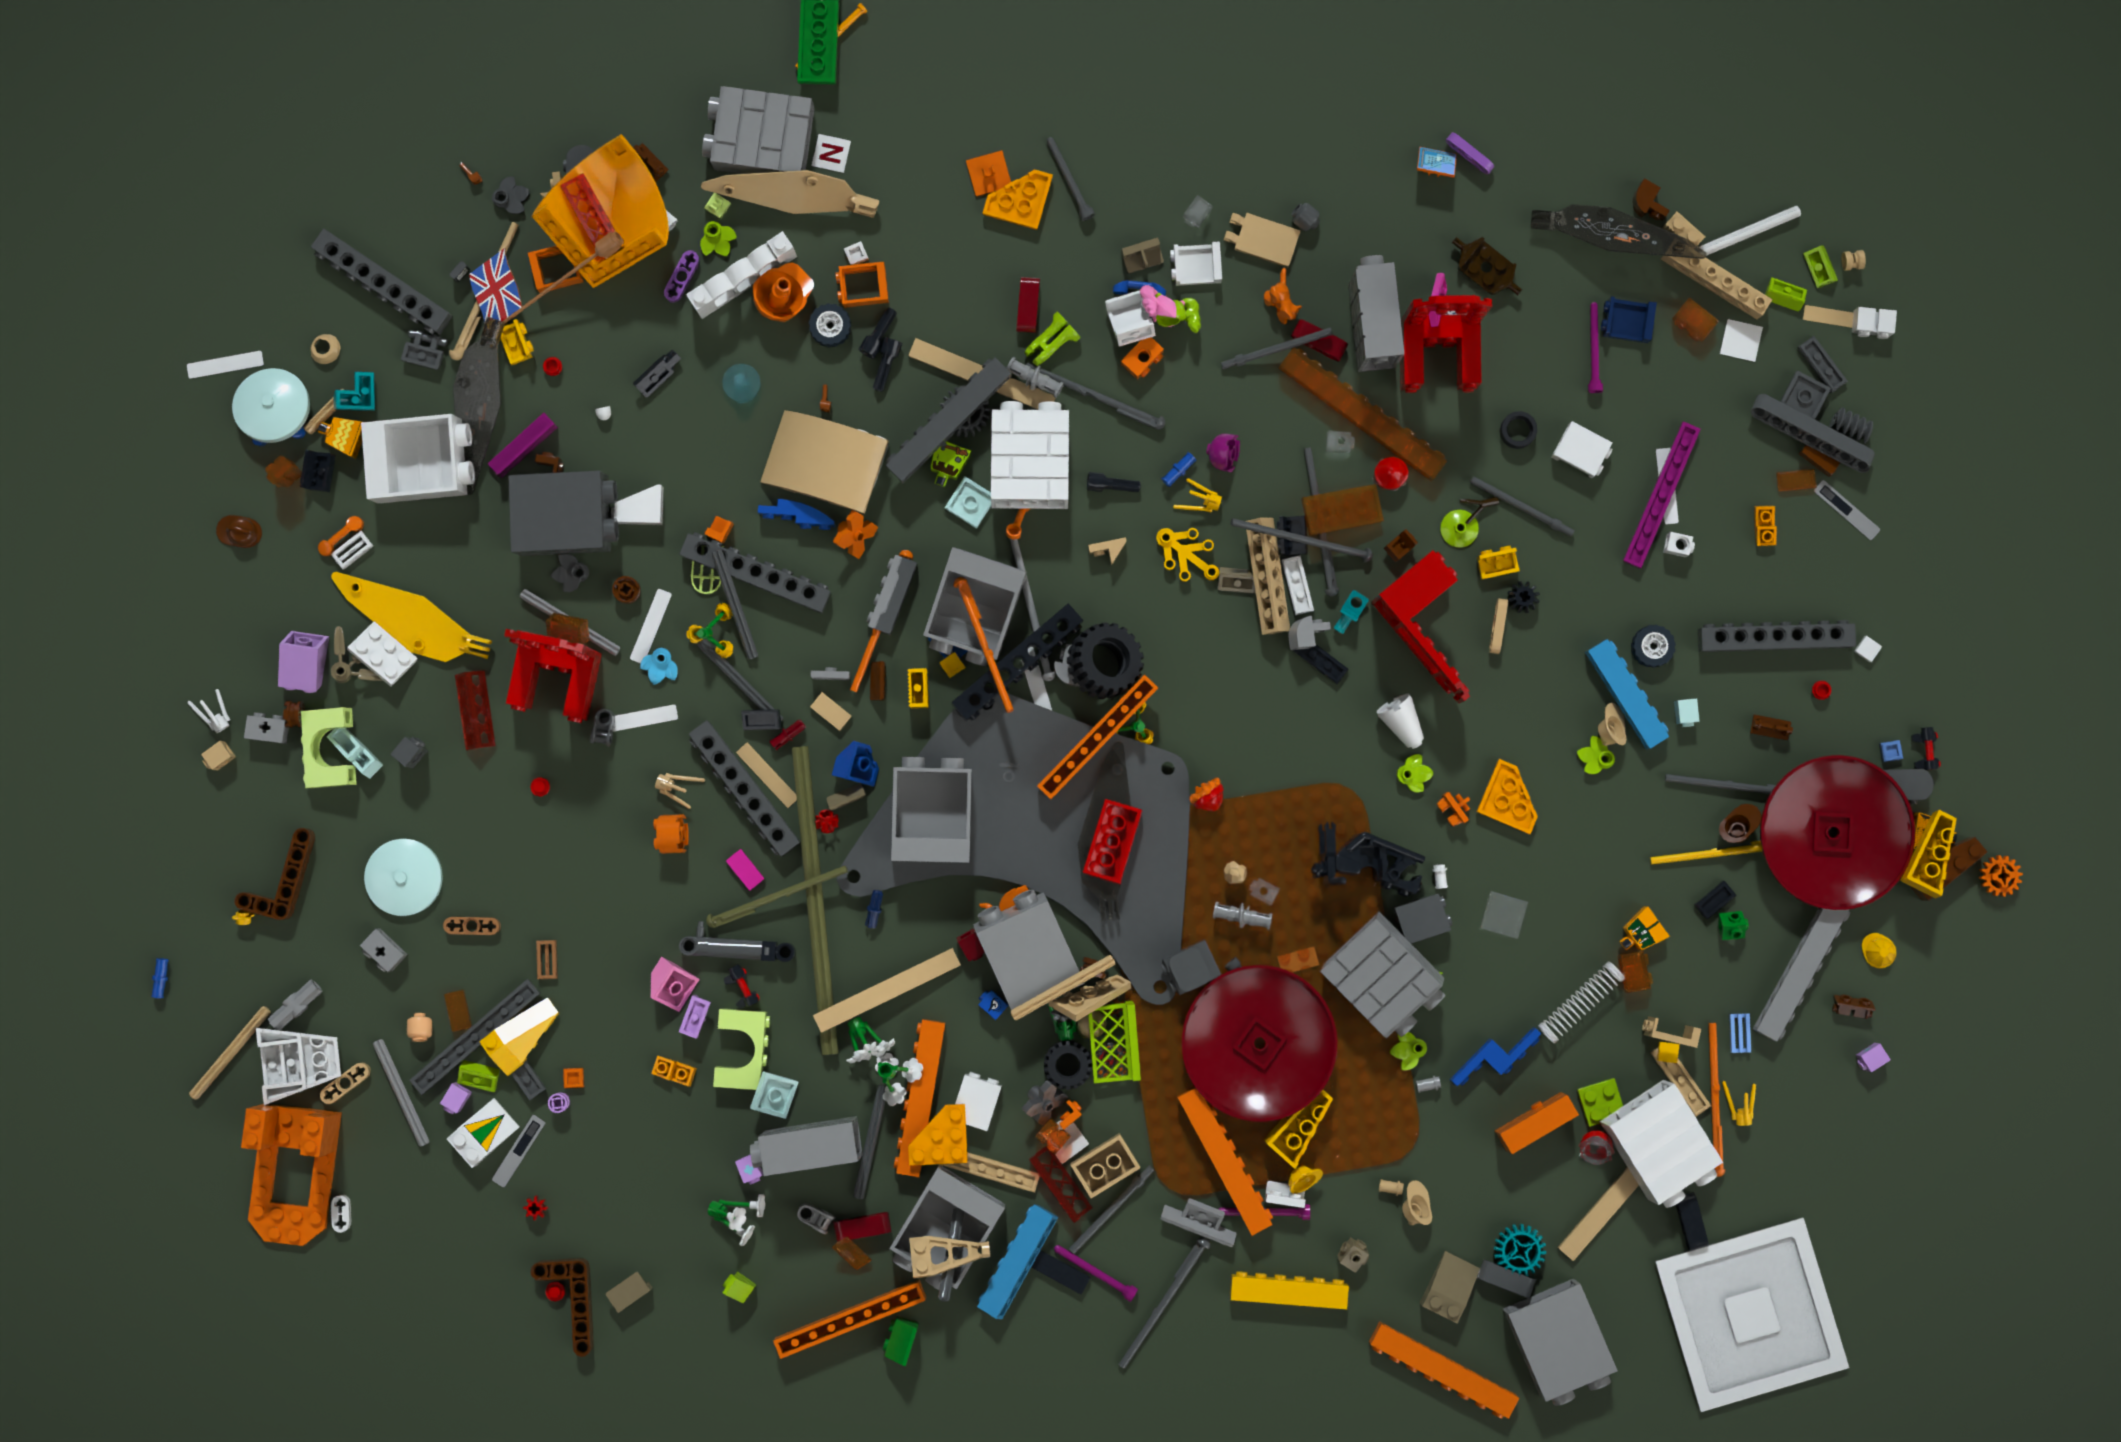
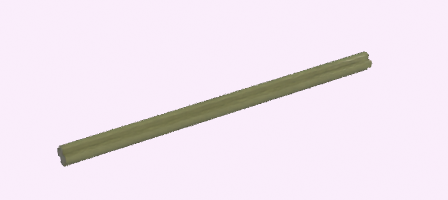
M808 746L792 748L804 878L806 881L821 875L809 750ZM822 883L806 888L818 1013L834 1005ZM836 1026L822 1033L820 1032L822 1055L838 1054Z

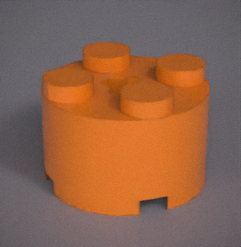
M684 814L660 815L658 819H654L653 826L657 837L654 839L655 850H659L661 854L685 853L687 849H684V845L689 843L688 823L684 824L683 819H686Z

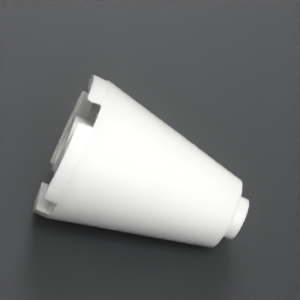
M1409 693L1393 698L1394 701L1390 704L1387 702L1377 710L1378 717L1406 747H1412V749L1419 747L1424 736L1413 699Z

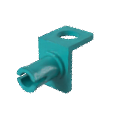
M1353 590L1340 610L1342 615L1334 629L1344 634L1351 621L1354 620L1356 622L1369 599ZM1354 597H1358L1362 601V605L1358 608L1351 605V599Z

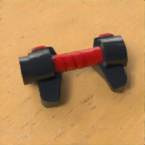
M1933 727L1921 728V734H1913L1911 740L1925 744L1926 758L1914 762V768L1925 770L1938 769L1941 763L1938 758H1934L1933 742L1937 741L1938 734L1933 730Z
M739 964L728 969L730 975L724 978L725 985L738 983L744 995L736 1003V1006L742 1009L759 1002V995L755 991L751 992L744 980L747 977L746 970L741 968Z

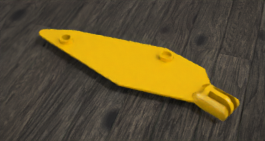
M332 573L331 578L344 597L411 653L443 662L452 660L464 653L488 659V654L474 651L473 648L490 652V647L475 643V641L492 644V640L469 634L426 597L347 574ZM356 584L359 586L357 591L354 588Z

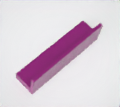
M542 413L497 454L488 465L500 478H503L558 427L545 413Z

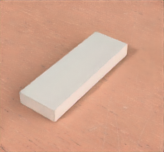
M1301 556L1281 560L1295 616L1313 612L1314 608Z

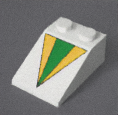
M494 1098L454 1131L447 1140L473 1168L520 1126Z

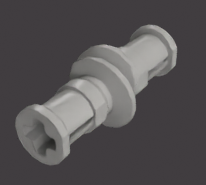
M1012 357L1007 369L1019 376L1020 379L1026 380V386L1031 384V390H1035L1038 386L1041 390L1053 394L1055 398L1059 396L1064 385L1063 382L1059 383L1049 376L1040 373L1041 366L1034 370L1030 366L1018 362L1015 357Z
M1216 902L1213 919L1217 917L1232 922L1236 921L1239 922L1240 928H1243L1245 924H1249L1251 926L1265 927L1267 930H1270L1273 913L1269 915L1254 910L1250 911V906L1245 910L1244 903H1241L1240 908H1237L1235 906L1221 905L1219 902Z

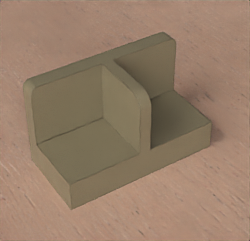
M1158 237L1122 248L1121 250L1128 274L1164 263Z
M635 1272L609 1290L606 1296L619 1313L648 1293L653 1287L649 1282L646 1283L639 1272Z

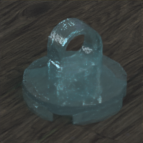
M735 364L725 372L722 381L723 389L727 396L737 402L752 400L756 397L761 387V380L757 371L746 364Z

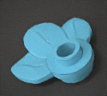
M666 648L656 649L653 654L645 656L640 664L642 670H648V677L653 685L661 682L664 677L675 680L678 674L677 665L671 660V653ZM658 655H663L664 660H659Z

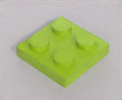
M1615 1078L1577 1089L1589 1127L1600 1124L1601 1120L1623 1107Z

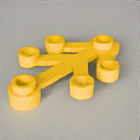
M1163 528L1157 533L1156 540L1164 549L1165 569L1172 570L1175 567V561L1172 559L1171 553L1172 547L1178 552L1179 578L1181 581L1187 582L1191 577L1186 558L1204 571V577L1207 580L1213 581L1219 576L1218 567L1206 564L1192 553L1202 550L1211 551L1214 547L1213 541L1207 539L1203 543L1181 545L1176 540L1186 538L1195 540L1199 535L1198 530L1190 528L1188 531L1174 533L1171 529ZM1195 531L1196 536L1190 537L1189 532ZM1164 534L1169 535L1170 539L1168 541L1162 539ZM1206 542L1211 543L1210 549L1205 548L1204 544ZM1172 561L1173 567H1167L1166 562ZM1214 569L1215 575H1209L1208 570ZM1186 572L1188 574V578L1183 579L1181 577V574Z

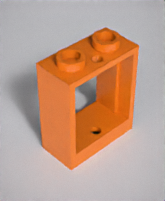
M557 246L528 253L536 289L539 293L555 283L545 284L540 259L563 254ZM576 271V277L565 279L552 290L583 283V276L579 271Z
M884 262L838 266L839 272H836V282L841 287V291H838L839 303L842 302L844 308L889 303ZM877 271L880 297L848 300L845 275Z

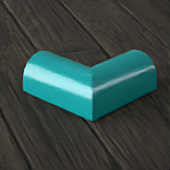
M354 372V391L335 390L333 397L334 409L375 411L374 372Z

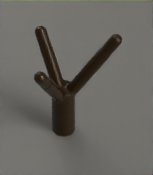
M1497 497L1481 501L1460 499L1461 503L1479 505V508L1466 520V524H1469L1483 508L1499 504Z

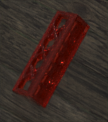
M584 173L563 183L560 187L591 243L596 248L595 243L597 242L598 234L605 236L609 232L613 233L615 229ZM575 182L579 189L577 196L570 194L566 186ZM579 200L587 203V213L579 211L577 207ZM589 217L596 219L598 223L596 230L588 227Z
M485 671L456 674L455 680L466 751L496 746ZM479 675L480 684L478 687L473 684L472 676ZM477 694L482 697L483 703L481 706L475 701ZM480 712L485 716L486 720L483 725L478 721ZM483 732L488 735L489 743L481 742V734Z
M1046 1145L1029 1158L1032 1165L1074 1223L1093 1208L1049 1145ZM1048 1151L1052 1156L1051 1165L1042 1163L1038 1156ZM1052 1168L1061 1169L1063 1172L1062 1180L1053 1179L1051 1176ZM1063 1183L1074 1187L1073 1196L1063 1193ZM1075 1199L1083 1200L1087 1206L1079 1213L1073 1207Z

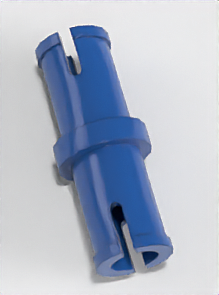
M1187 452L1178 463L1172 465L1173 468L1161 480L1168 487H1171L1180 476L1186 474L1185 471L1197 461L1196 458Z
M156 958L155 975H152L154 983L151 997L164 998L165 982L168 981L166 975L169 959Z

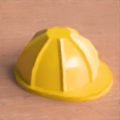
M1870 933L1863 939L1861 944L1862 952L1867 963L1872 967L1878 969L1886 968L1894 962L1896 947L1889 938L1879 933Z
M1306 1166L1294 1169L1289 1177V1190L1296 1194L1308 1190L1322 1178L1323 1171L1321 1169L1312 1170Z

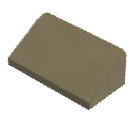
M1220 567L1218 590L1256 593L1253 571Z
M859 783L827 797L826 800L829 809L834 811L867 795L862 784Z

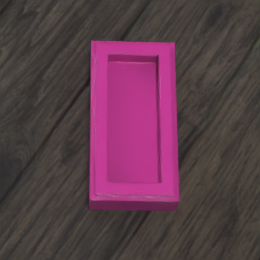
M742 849L726 860L749 891L765 879Z

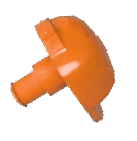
M786 263L779 268H771L753 284V302L762 316L770 320L786 322L797 315L806 305L807 298L813 290V280L795 263Z

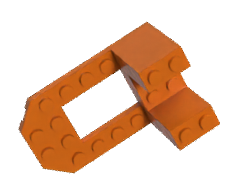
M260 1104L246 1108L241 1148L257 1150L248 1221L265 1242L304 1246L327 1228L342 1112L277 1104ZM279 1147L300 1149V1155L315 1157L308 1206L272 1202Z

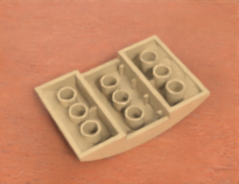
M784 410L760 482L865 514L889 441L829 420Z

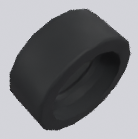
M1523 411L1509 414L1502 421L1499 429L1502 441L1508 447L1514 449L1524 448L1531 444L1536 438L1538 431L1535 419ZM1515 419L1524 420L1529 426V435L1523 441H1515L1508 435V425Z

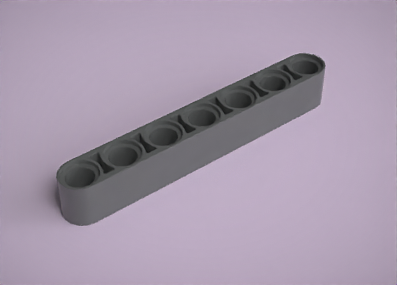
M1760 394L1756 397L1751 409V415L1754 418L1858 472L1865 473L1869 471L1875 456L1872 449L1766 394Z

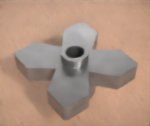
M1047 1080L1041 1087L1036 1085L1028 1091L1027 1096L1029 1100L1022 1107V1110L1028 1116H1034L1033 1118L1043 1126L1051 1118V1110L1062 1106L1068 1099V1096L1060 1089L1056 1090L1057 1088Z

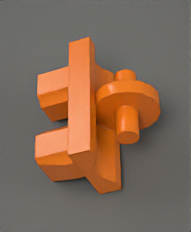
M1450 792L1442 795L1443 798L1436 805L1441 812H1444L1449 807L1453 810L1454 814L1447 818L1450 825L1454 827L1460 823H1466L1469 819L1460 807L1462 806L1465 812L1470 810V807L1467 805L1470 798L1467 796L1463 799L1460 794H1457L1455 796L1459 802L1457 803Z

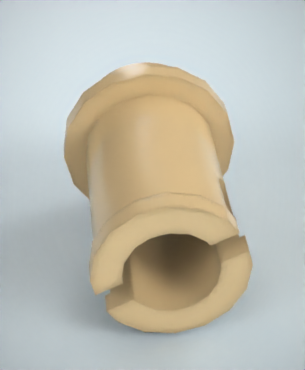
M1380 1179L1379 1192L1393 1193L1396 1196L1398 1194L1402 1195L1404 1183Z

